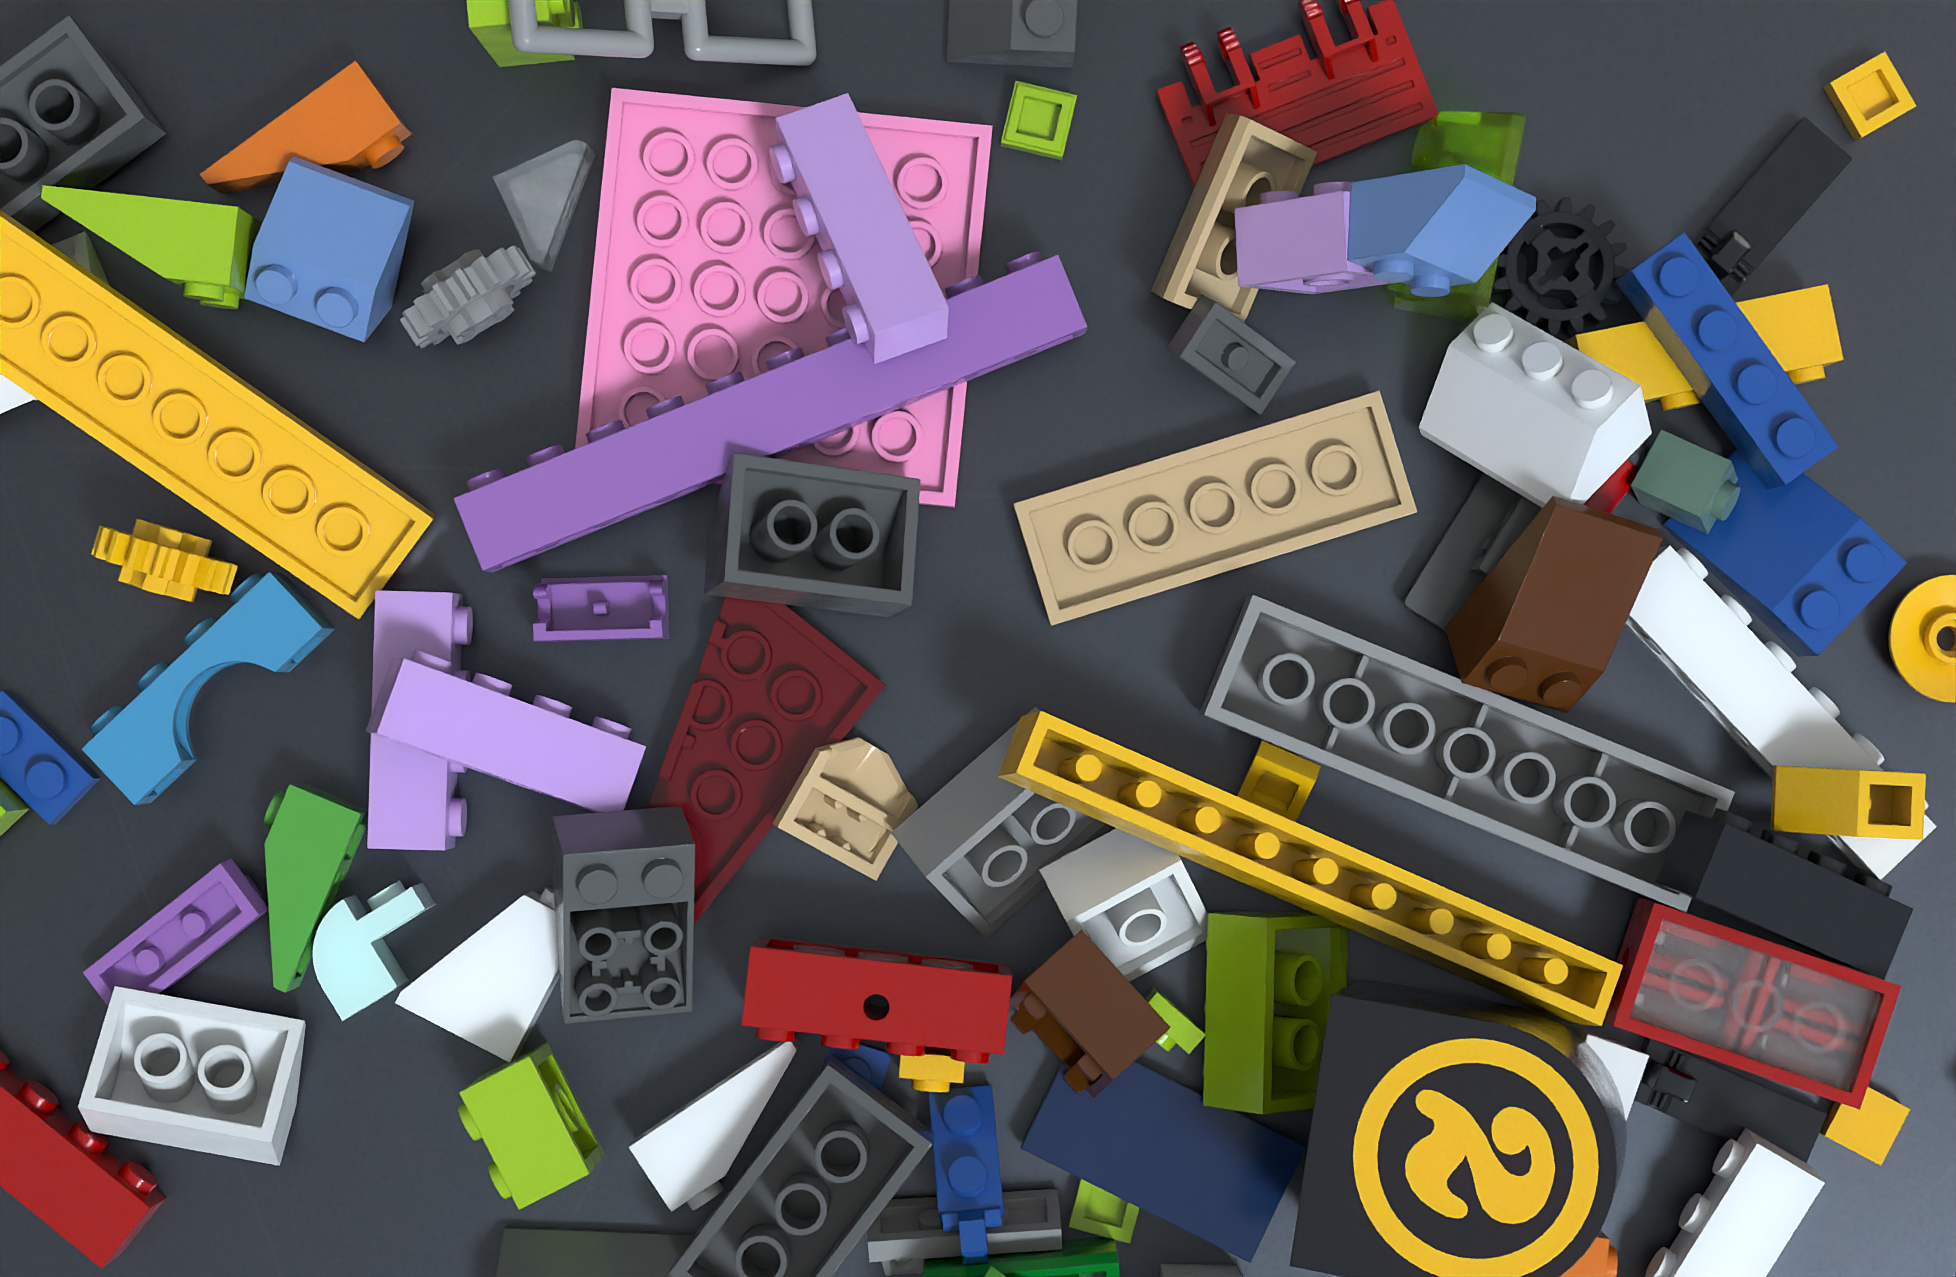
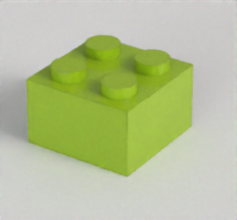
M548 1042L516 1057L511 1062H506L479 1076L459 1092L464 1103L458 1106V1111L467 1132L474 1141L483 1139L494 1160L488 1164V1170L497 1191L504 1199L512 1196L519 1210L587 1176L605 1155Z

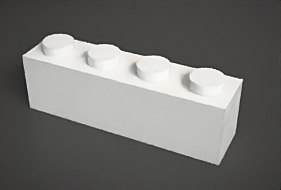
M1745 1128L1737 1141L1730 1139L1721 1148L1712 1168L1713 1173L1716 1174L1703 1196L1696 1193L1688 1201L1679 1219V1227L1682 1230L1670 1249L1662 1247L1655 1254L1647 1268L1645 1277H1766L1825 1182L1812 1166Z

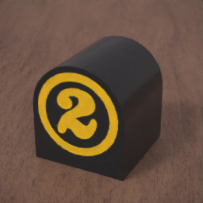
M1361 980L1331 994L1290 1266L1342 1277H1560L1586 1253L1599 1234L1609 1212L1624 1166L1627 1145L1625 1113L1619 1091L1607 1067L1577 1033L1559 1021L1531 1009L1370 980Z

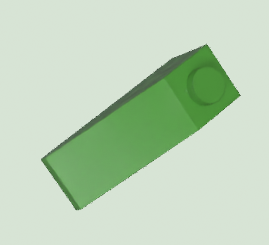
M304 782L289 784L286 792L278 790L264 818V825L271 828L264 846L273 988L285 993L299 987L313 955V943L317 929L324 916L336 901L368 825V809Z

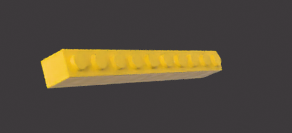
M1043 711L1021 716L997 775L999 778L1568 1024L1602 1026L1623 965Z

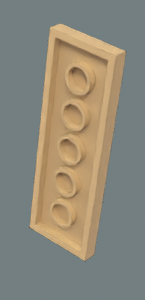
M1380 390L1013 504L1050 626L1417 513Z

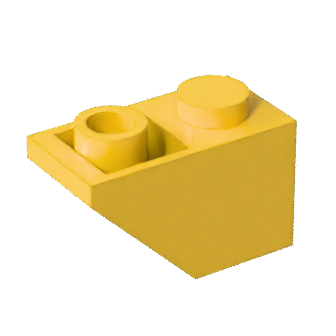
M1773 765L1770 830L1852 837L1923 840L1926 774L1904 771Z

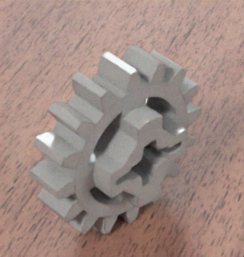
M516 245L506 250L503 247L499 248L487 258L484 257L479 249L469 251L443 269L433 272L421 283L424 288V295L413 301L415 305L403 311L404 317L400 319V322L416 347L424 348L431 343L434 345L439 344L449 335L452 336L457 345L465 343L493 324L501 322L514 311L512 298L518 296L521 293L520 289L532 282L531 277L536 275L521 249L517 248Z

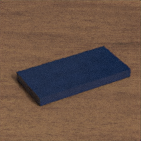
M1135 1061L1095 1098L1085 1089L1077 1094L1067 1085L1063 1076L1068 1070L1061 1063L1020 1148L1251 1263L1306 1147L1233 1110L1203 1106V1095Z

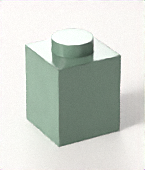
M1664 430L1660 431L1631 484L1640 504L1707 535L1716 519L1724 521L1728 518L1738 500L1741 489L1736 484L1738 477L1731 460Z

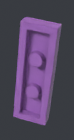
M232 858L217 865L87 968L83 974L107 1006H109L114 986L162 994L269 909L260 897L262 895L261 891L250 876H244Z

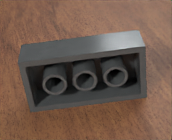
M831 1055L677 1257L669 1275L671 1277H832L931 1148L934 1132Z

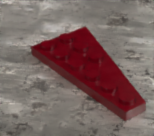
M725 597L647 807L649 809L681 806L695 843L694 925L774 826L772 823L815 748L842 741L886 687L882 681L785 604Z

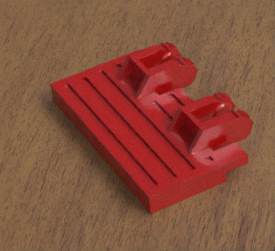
M1298 0L1300 15L1317 58L1310 60L1300 34L1249 54V59L1258 79L1257 82L1253 79L1233 29L1229 26L1217 31L1218 50L1223 60H1225L1235 85L1219 93L1215 92L1206 69L1204 56L1201 50L1197 48L1196 43L1191 41L1179 46L1182 61L1199 104L1192 107L1182 81L1156 90V94L1192 189L1194 190L1226 113L1249 118L1318 152L1311 169L1436 120L1439 117V112L1394 0H1385L1366 9L1376 35L1372 32L1360 0H1336L1352 37L1351 41L1336 47L1319 2L1316 0Z

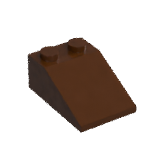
M1552 496L1445 626L1461 682L1568 713L1604 673L1663 540L1660 529Z

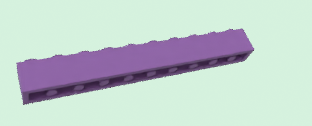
M1041 251L1033 252L1006 264L1005 268L1008 273L1006 276L984 284L981 275H977L946 288L945 292L948 297L946 302L949 306L946 339L874 364L865 343L855 345L846 327L825 337L828 347L807 356H804L801 348L786 351L767 360L765 363L769 371L748 380H744L741 372L724 376L707 384L705 387L709 395L685 405L682 396L667 399L645 410L649 418L646 421L626 429L622 420L614 421L586 433L589 444L566 453L562 444L555 445L526 457L529 466L527 469L505 477L502 469H496L468 480L466 485L469 492L453 499L482 571L493 573L724 480L729 459L733 453L776 459L1085 334L1087 324L1059 255L1044 260Z

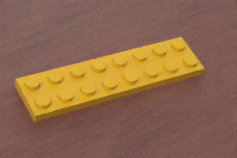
M0 210V374L345 611L360 619L375 599V590L381 591L430 525L435 514Z

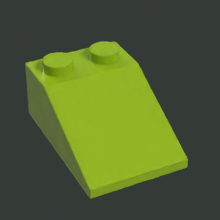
M42 185L41 199L160 276L183 287L184 297L200 300L199 304L223 309H238L239 299H245L244 294L253 244L263 222L241 208Z

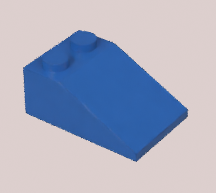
M1735 448L1726 459L1732 461L1738 477L1736 484L1741 489L1738 500L1728 518L1724 521L1716 519L1708 535L1670 517L1662 526L1798 657L1819 656L1908 562L1861 517L1804 473L1784 486L1766 490Z

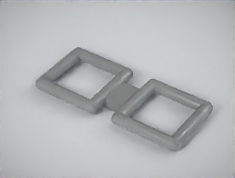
M508 0L512 43L518 51L524 53L646 58L654 50L652 18L681 20L684 52L688 58L694 61L808 66L815 61L817 56L812 0H786L790 40L709 35L705 0H624L626 31L538 26L535 0Z

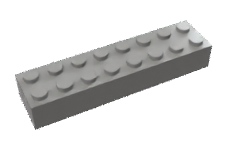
M1255 595L1247 596L1199 712V715L1683 912H1687L1692 898L1655 882L1685 810L1712 818L1716 808L1728 811L1735 793L1732 790L1500 695L1464 684L1456 677Z

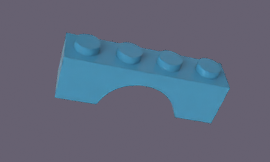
M257 572L247 578L230 596L235 605L218 621L213 616H210L198 624L185 637L183 642L188 649L171 665L166 660L155 665L137 683V687L142 692L125 708L120 704L113 706L91 726L90 730L95 737L82 750L134 805L152 803L197 760L190 740L189 716L197 693L209 678L226 667L244 662L257 664L274 672H290L335 630L284 574L268 572L263 577Z

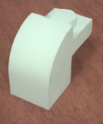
M401 881L390 885L367 900L373 910L368 914L356 895L344 898L335 904L321 921L313 943L314 970L322 989L342 1021L355 1015L409 981L383 937L436 905L423 883L412 886L407 890Z

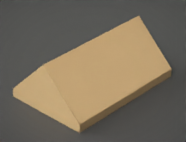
M1226 113L1151 291L1168 301L1191 310L1200 296L1204 295L1220 304L1245 323L1259 289L1238 286L1234 208L1259 205L1260 194L1266 192L1297 191L1300 194L1318 152L1249 118Z

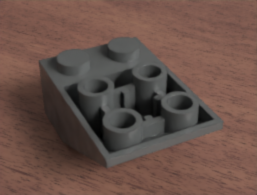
M674 806L552 816V873L564 1024L692 1012L695 843L682 807Z

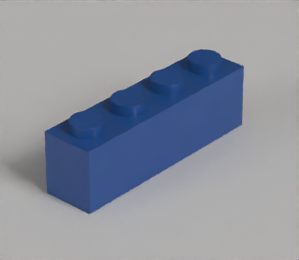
M1685 232L1615 280L1766 490L1788 484L1839 447Z

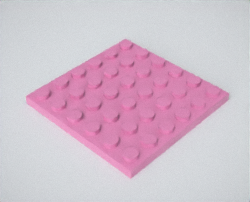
M619 88L611 89L575 449L589 444L585 434L593 429L618 420H622L626 429L648 420L649 418L645 410L657 403L682 396L686 405L708 396L709 394L705 386L719 378L741 372L744 380H748L769 371L765 362L770 358L796 348H801L804 356L810 355L828 347L825 337L846 328L842 308L847 306V303L840 288L834 290L828 288L821 273L817 254L822 252L815 234L806 237L802 232L793 206V200L798 198L791 181L784 184L779 181L769 154V147L777 144L775 118L806 107ZM857 112L945 299H948L945 292L946 288L978 275L993 126ZM967 382L776 459L920 479L919 504L955 508ZM723 480L716 482L714 484L722 485Z

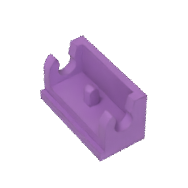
M668 575L540 578V584L534 585L533 596L537 599L538 619H535L533 622V641L670 639Z

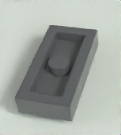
M1204 295L1200 296L1166 348L1243 405L1260 415L1296 363V361L1220 304Z

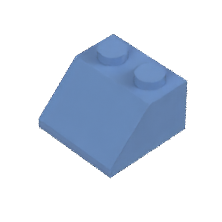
M293 156L287 164L253 244L244 298L365 342L392 308L415 201Z
M1467 164L1352 182L1347 260L1374 271L1373 277L1377 280L1401 282L1409 285L1410 293L1424 297L1445 296L1450 293V286L1476 283L1536 211V197Z

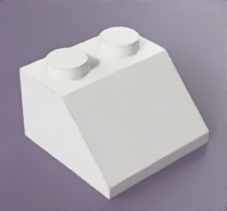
M1116 828L1039 869L1073 935L1075 936L1080 930H1083L1129 982L1206 941L1208 913L1179 855Z

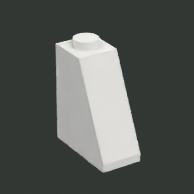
M545 887L542 895L534 891L524 894L402 990L395 1003L488 1052L511 1062L520 1054L560 977L554 889Z

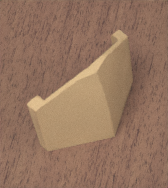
M854 737L815 748L772 824L877 881L898 844V841L891 832L911 816L919 806L914 796L908 792L889 754L859 737Z

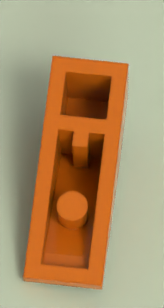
M354 61L199 175L208 186L217 192L228 194L279 185L287 164L293 156L341 174L362 171L369 165L373 169H377L392 161L403 151L404 146L401 142L412 133L370 75Z

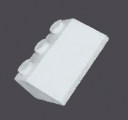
M1493 302L1449 344L1419 425L1421 435L1542 508L1552 496L1583 505L1652 434L1641 385Z
M114 986L78 1109L91 1132L280 1166L297 1103L306 1027L305 1020Z

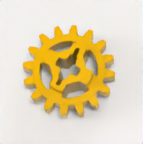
M137 518L131 533L100 525L91 552L93 557L121 565L117 581L189 602H194L198 588L229 595L238 568L233 563L208 556L212 540Z

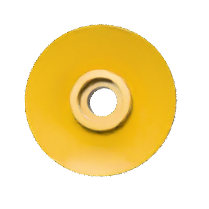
M1956 575L1934 577L1911 589L1894 611L1888 636L1892 661L1903 680L1923 696L1942 702H1956ZM1943 627L1950 628L1955 635V644L1948 651L1942 650L1937 643V634Z

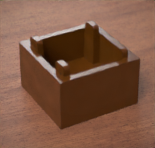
M1080 930L1022 983L1009 1003L1015 1011L1010 1018L1012 1024L1023 1035L1033 1031L1068 1070L1063 1076L1067 1085L1077 1094L1085 1089L1093 1098L1171 1028L1083 930Z

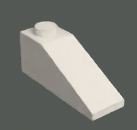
M796 1035L795 1040L792 1042H778L636 1137L628 1148L671 1212L685 1202L693 1211L724 1190L719 1180L727 1174L800 1045Z

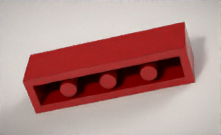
M0 1050V1186L102 1269L122 1254L167 1197L155 1188L158 1182L146 1168L131 1160L124 1163L106 1148L108 1140L102 1133L91 1132L85 1121L77 1120L75 1123L56 1107L59 1104L57 1097L48 1088L34 1080H27L25 1082L6 1067L9 1064V1059Z

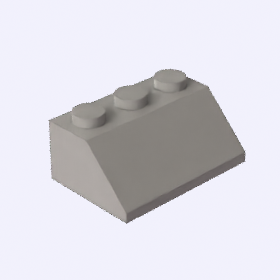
M1035 706L1027 714L1038 712L1040 710ZM1019 721L891 832L924 876L985 939L991 936L1047 887L1039 869L1103 836L1114 828L997 777Z

